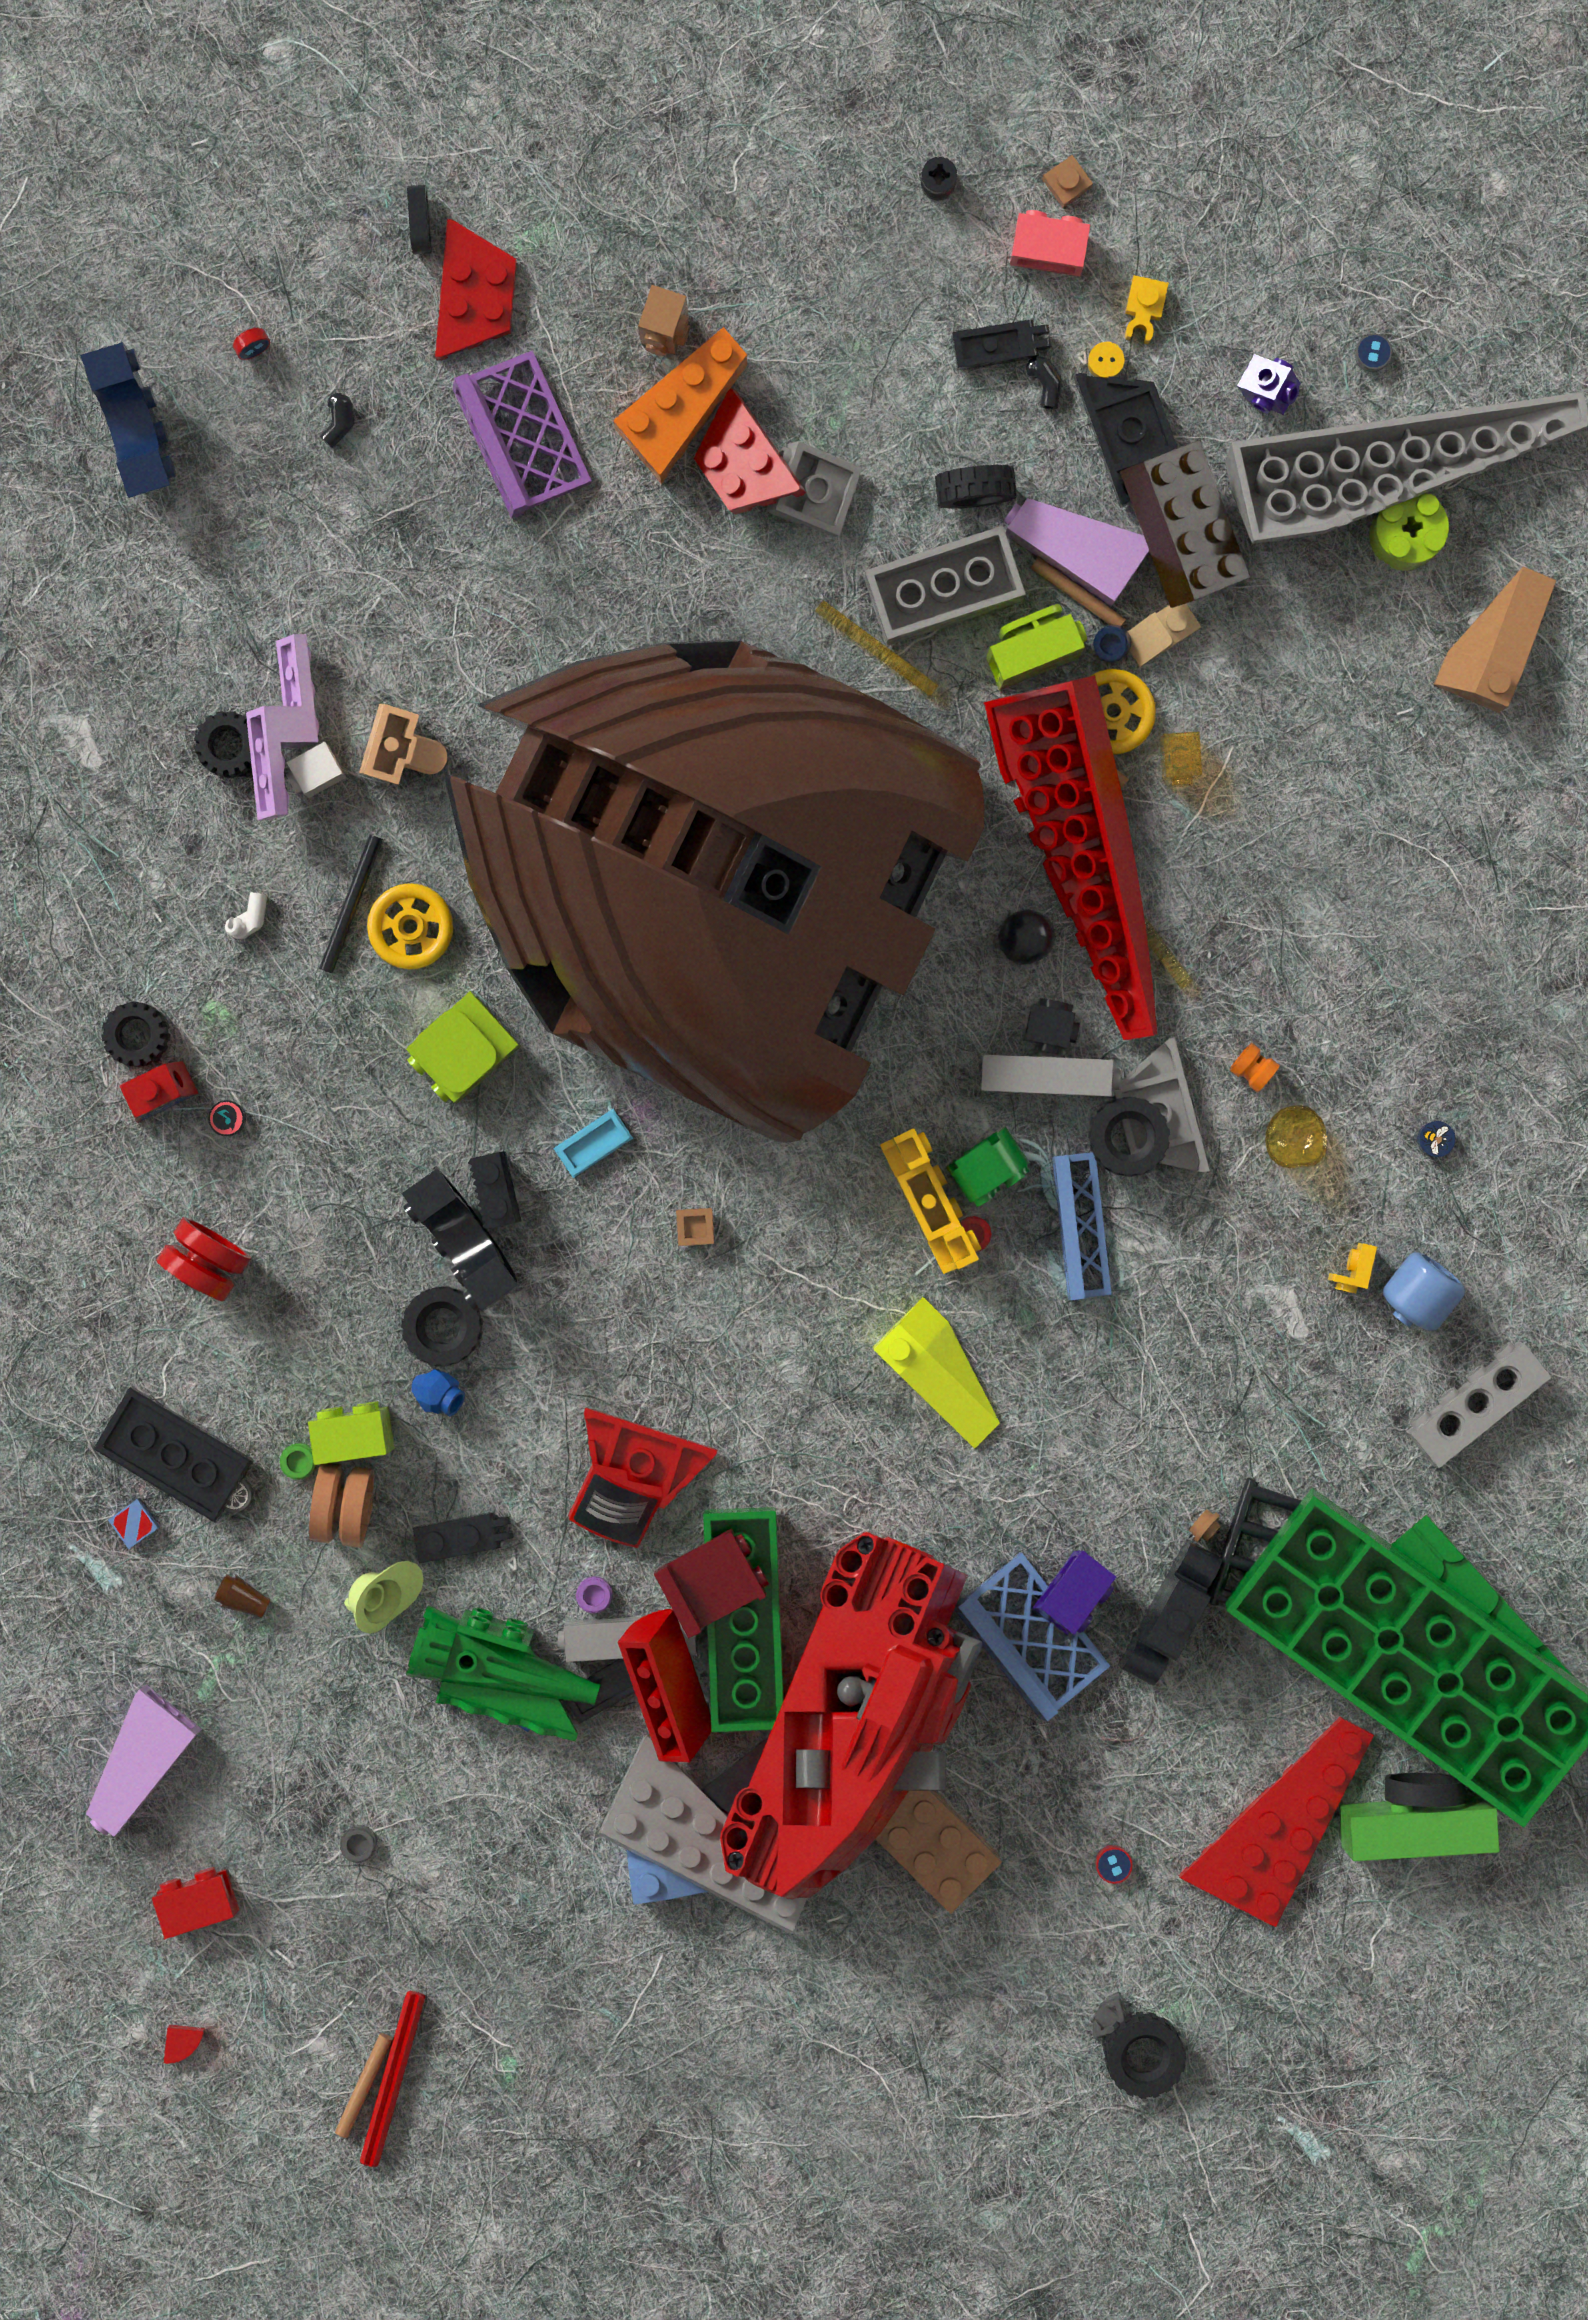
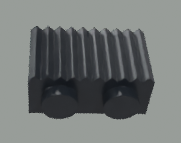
M501 1151L471 1158L468 1164L472 1165L470 1171L473 1172V1175L471 1177L475 1179L473 1185L477 1187L475 1189V1192L478 1193L476 1199L480 1201L478 1206L482 1208L479 1213L483 1215L481 1218L485 1222L483 1227L492 1229L521 1222L506 1152Z

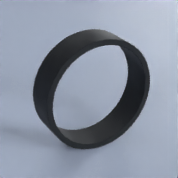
M1389 1774L1385 1776V1800L1401 1805L1421 1807L1459 1806L1466 1803V1785L1452 1775Z

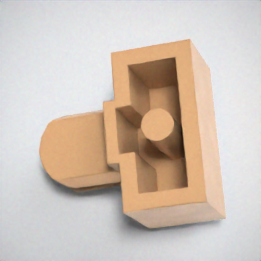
M379 704L359 773L399 785L403 768L412 769L424 774L440 772L447 762L446 748L436 740L414 733L419 718L418 714L387 704Z

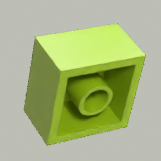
M375 1401L357 1404V1406L352 1407L353 1412L344 1413L343 1407L327 1408L316 1412L317 1417L308 1421L314 1465L386 1455L394 1450L389 1406L379 1408V1402Z

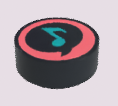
M224 1100L216 1103L211 1108L208 1121L211 1129L218 1135L234 1136L244 1128L246 1114L238 1103Z

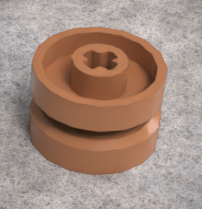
M326 1463L320 1465L310 1510V1541L330 1543L336 1535L339 1524V1538L343 1546L357 1548L363 1546L373 1508V1469L355 1466L349 1472L345 1484V1474L341 1464Z

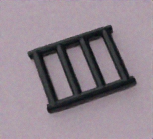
M1253 1478L1246 1479L1220 1556L1222 1559L1220 1569L1209 1589L1208 1595L1211 1599L1208 1604L1218 1606L1220 1602L1226 1604L1227 1598L1233 1592L1225 1589L1231 1569L1247 1573L1256 1562L1255 1560L1236 1555L1242 1535L1245 1534L1270 1543L1278 1533V1530L1248 1521L1254 1500L1290 1512H1294L1302 1500L1258 1486L1259 1482Z

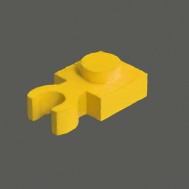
M1133 276L1125 314L1135 316V318L1129 322L1126 328V340L1131 339L1134 329L1141 328L1146 334L1144 344L1150 343L1154 333L1150 319L1155 321L1161 320L1168 282Z

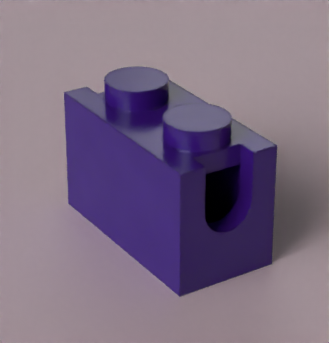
M1074 1551L1032 1609L1065 1635L1069 1633L1075 1635L1076 1632L1082 1633L1092 1621L1093 1616L1090 1613L1097 1603L1103 1604L1112 1594L1114 1587L1111 1584L1116 1579V1576L1085 1551Z

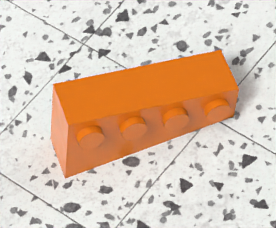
M723 327L613 420L617 433L661 484L667 478L677 460H680L695 435L708 421L709 416L718 403L723 400L727 391L733 386L748 365L747 354Z

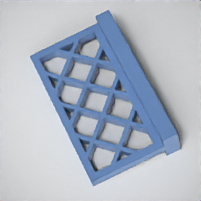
M1019 1553L968 1596L961 1598L954 1610L976 1639L982 1641L984 1649L1037 1717L1048 1722L1058 1713L1057 1710L1107 1670L1110 1665L1084 1631L1082 1633L1076 1632L1075 1635H1072L1071 1647L1052 1645L1054 1625L1045 1618L1030 1616L1032 1595L1041 1596L1048 1585L1023 1553ZM1019 1564L1028 1574L1027 1590L1008 1588L1009 1572ZM1003 1578L1002 1587L993 1586ZM1033 1582L1037 1585L1040 1591H1033ZM987 1590L1001 1591L999 1613L986 1611L977 1599ZM1007 1592L1026 1594L1024 1615L1005 1613ZM991 1616H999L998 1625ZM1005 1617L1024 1619L1021 1641L1008 1640L1003 1633ZM1029 1620L1048 1622L1046 1644L1027 1642ZM1078 1639L1085 1648L1077 1647ZM1012 1644L1021 1645L1020 1654ZM1027 1646L1046 1648L1044 1669L1030 1668L1026 1663ZM1052 1649L1070 1650L1068 1672L1050 1670ZM1076 1651L1090 1653L1098 1665L1088 1674L1074 1673ZM1034 1672L1043 1673L1042 1682ZM1049 1674L1068 1676L1066 1692L1056 1700L1048 1691ZM1074 1677L1082 1678L1073 1685Z

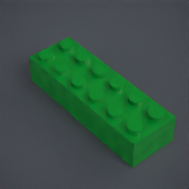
M776 1507L704 1510V1543L730 1529L734 1531L736 1536L742 1533L752 1553L746 1556L753 1568L761 1567L769 1583L768 1586L764 1587L766 1591L765 1598L761 1600L757 1598L707 1625L712 1732L772 1730L784 1701Z

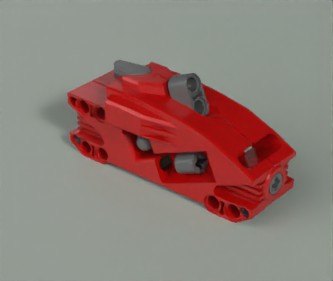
M866 1531L839 1549L821 1589L820 1598L823 1607L750 1784L737 1794L721 1831L720 1842L726 1872L737 1877H744L753 1885L780 1897L791 1900L795 1898H811L841 1874L881 1834L909 1791H946V1753L931 1752L934 1745L945 1743L962 1711L971 1689V1682L969 1680L983 1644L982 1641L961 1632H956V1630L948 1626L968 1577L967 1574L936 1561L933 1555L890 1537L881 1538ZM853 1676H864L866 1681ZM860 1704L859 1712H851V1706Z

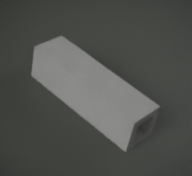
M983 1055L981 1091L1114 1098L1115 1090H1121L1122 1068H1116V1061Z
M641 1617L566 1621L564 1631H558L559 1653H565L566 1662L623 1659L617 1642L629 1626ZM680 1624L689 1653L696 1654V1635L688 1639Z

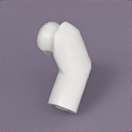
M250 892L247 911L236 918L230 917L226 921V933L235 939H244L261 929L264 924L268 895Z

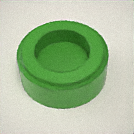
M294 1443L288 1446L280 1456L281 1470L291 1479H304L311 1475L317 1466L313 1462L311 1447L305 1443Z

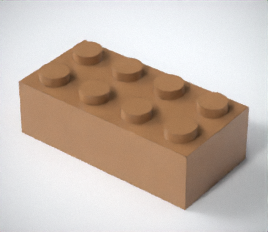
M909 1791L881 1834L875 1839L950 1914L1002 1863L999 1853L936 1791Z

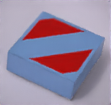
M140 1498L108 1520L128 1549L160 1528Z

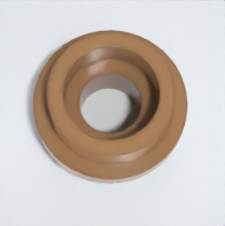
M1206 1509L1189 1529V1532L1195 1536L1193 1540L1197 1543L1202 1539L1209 1542L1222 1527L1217 1522L1221 1515L1217 1512L1213 1514Z

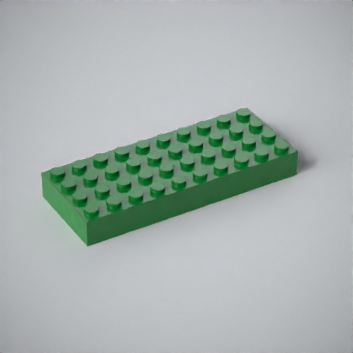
M1313 1487L1226 1600V1611L1523 1828L1588 1747L1587 1686Z

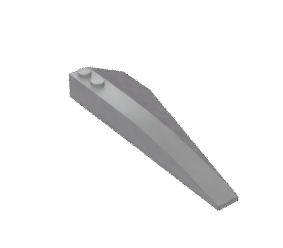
M1584 392L1235 441L1231 442L1225 464L1233 498L1252 544L1324 534L1588 428V408Z

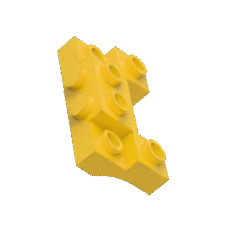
M913 1128L880 1144L942 1273L945 1274L955 1269H961L979 1260L976 1252L981 1250L975 1234L972 1230L965 1232L963 1226H961L958 1218L963 1217L962 1211L954 1197L947 1198L942 1186L947 1184V1181L939 1165L937 1164L932 1167L929 1162L930 1159L927 1154L933 1150L925 1133L917 1134Z

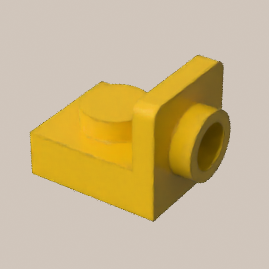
M1358 1243L1357 1249H1351L1347 1261V1270H1351L1350 1277L1329 1273L1328 1280L1337 1282L1335 1289L1354 1294L1357 1293L1358 1287L1368 1289L1377 1246Z

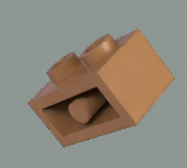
M651 285L638 325L641 344L646 346L645 350L658 356H666V353L675 355L678 345L685 346L690 331L687 297L685 295Z

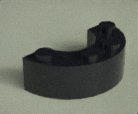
M438 1168L401 1193L408 1202L403 1207L415 1224L420 1221L435 1237L431 1241L436 1250L443 1258L448 1255L454 1263L455 1267L451 1271L458 1282L467 1289L463 1296L475 1312L479 1309L485 1311L520 1286L514 1270L491 1234L483 1227L484 1224L455 1186Z

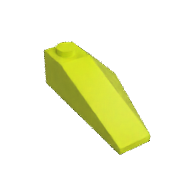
M924 1297L872 1347L974 1449L1000 1424L949 1322Z

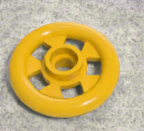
M1106 669L1093 673L1090 676L1095 675L1098 687L1109 684L1112 690V694H1107L1101 698L1107 729L1117 730L1116 739L1110 740L1113 755L1132 751L1147 739L1154 726L1156 707L1153 695L1148 686L1139 677L1128 671ZM1127 687L1138 697V700L1132 705L1129 704L1125 697L1121 696V693ZM1110 705L1117 706L1120 710L1119 716L1115 718L1110 717L1107 714V707ZM1131 714L1141 718L1134 732L1124 726L1129 721Z
M413 883L400 884L385 891L373 904L367 922L368 937L375 952L388 964L401 969H420L437 961L447 950L453 935V918L445 900L431 888ZM416 898L430 905L426 914L412 909ZM397 901L403 907V910L394 919H391L385 912ZM409 920H414L417 923V930L414 933H407L404 929L405 923ZM428 922L439 923V932L436 939L426 937L429 929ZM392 928L398 942L389 946L382 932ZM421 943L422 953L407 955L406 944Z

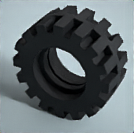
M231 711L216 712V715L208 716L203 724L200 723L198 734H195L194 741H196L194 749L198 760L207 770L220 777L234 778L235 776L241 777L246 775L245 772L252 770L247 719ZM225 730L237 732L243 740L241 753L231 760L219 758L214 751L216 736Z
M127 1002L115 1007V1010L109 1012L106 1016L108 1019L106 1023L103 1022L102 1029H104V1032L101 1034V1038L105 1043L104 1048L115 1061L131 1067L148 1066L152 1062L158 1061L162 1053L166 1052L168 1048L167 1043L170 1041L171 1035L168 1032L170 1027L164 1019L165 1016L156 1008L141 1002ZM134 1019L144 1021L149 1026L151 1032L148 1044L138 1050L128 1048L123 1043L121 1037L124 1025Z

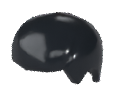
M1031 909L1017 911L1003 921L998 933L1000 949L1009 960L1022 965L1032 964L1047 957L1056 939L1052 922L1045 914Z

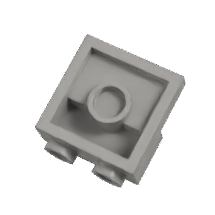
M800 441L789 443L788 447H782L779 451L780 455L806 493L797 498L790 495L776 499L775 504L768 505L766 512L797 525H807L833 537L840 536L862 468Z

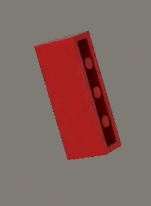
M664 1609L647 1614L635 1621L617 1643L658 1760L663 1762L690 1763L712 1732L711 1715L679 1621L673 1609Z

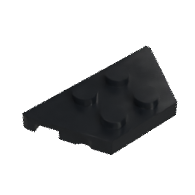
M1086 373L1075 374L1074 380L1120 508L1124 507L1130 501V497L1120 471L1177 449L1155 383L1143 380L1126 381L1123 378L1111 376L1108 378L1087 376Z

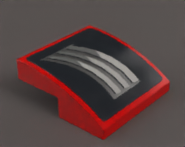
M592 1463L568 1514L569 1520L602 1538L638 1548L663 1499L662 1488L628 1481L626 1470Z

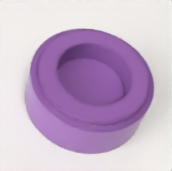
M591 1576L584 1579L576 1592L579 1606L588 1613L604 1611L610 1605L613 1597L611 1585L607 1580L599 1576Z

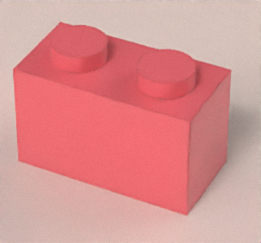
M1028 210L1026 214L1019 213L1010 265L1080 277L1084 266L1090 224H1085L1082 219L1074 216H1063L1061 220L1048 218L1046 213L1037 210Z

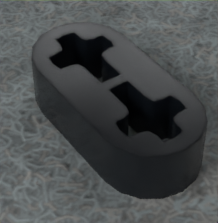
M426 185L407 186L413 255L431 254L432 245Z

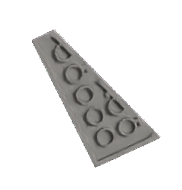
M647 1735L644 1736L598 1835L788 1933L793 1932L807 1898L791 1900L780 1897L753 1885L744 1877H737L726 1872L720 1836L727 1816L674 1762L659 1761L652 1740Z

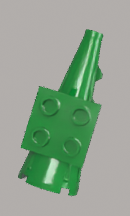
M427 1606L423 1616L425 1618L423 1627L419 1628L406 1676L441 1681L442 1684L435 1703L457 1706L470 1714L490 1716L506 1725L523 1726L539 1735L556 1736L576 1742L578 1732L560 1699L595 1705L600 1684L593 1683L536 1656L530 1645L534 1630L527 1628L528 1624L524 1621L508 1618L506 1622L493 1618L494 1614L482 1608H473L472 1611L465 1609L461 1620L435 1607Z

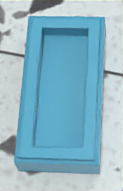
M611 1109L553 1149L571 1176L575 1178L634 1138L616 1111Z

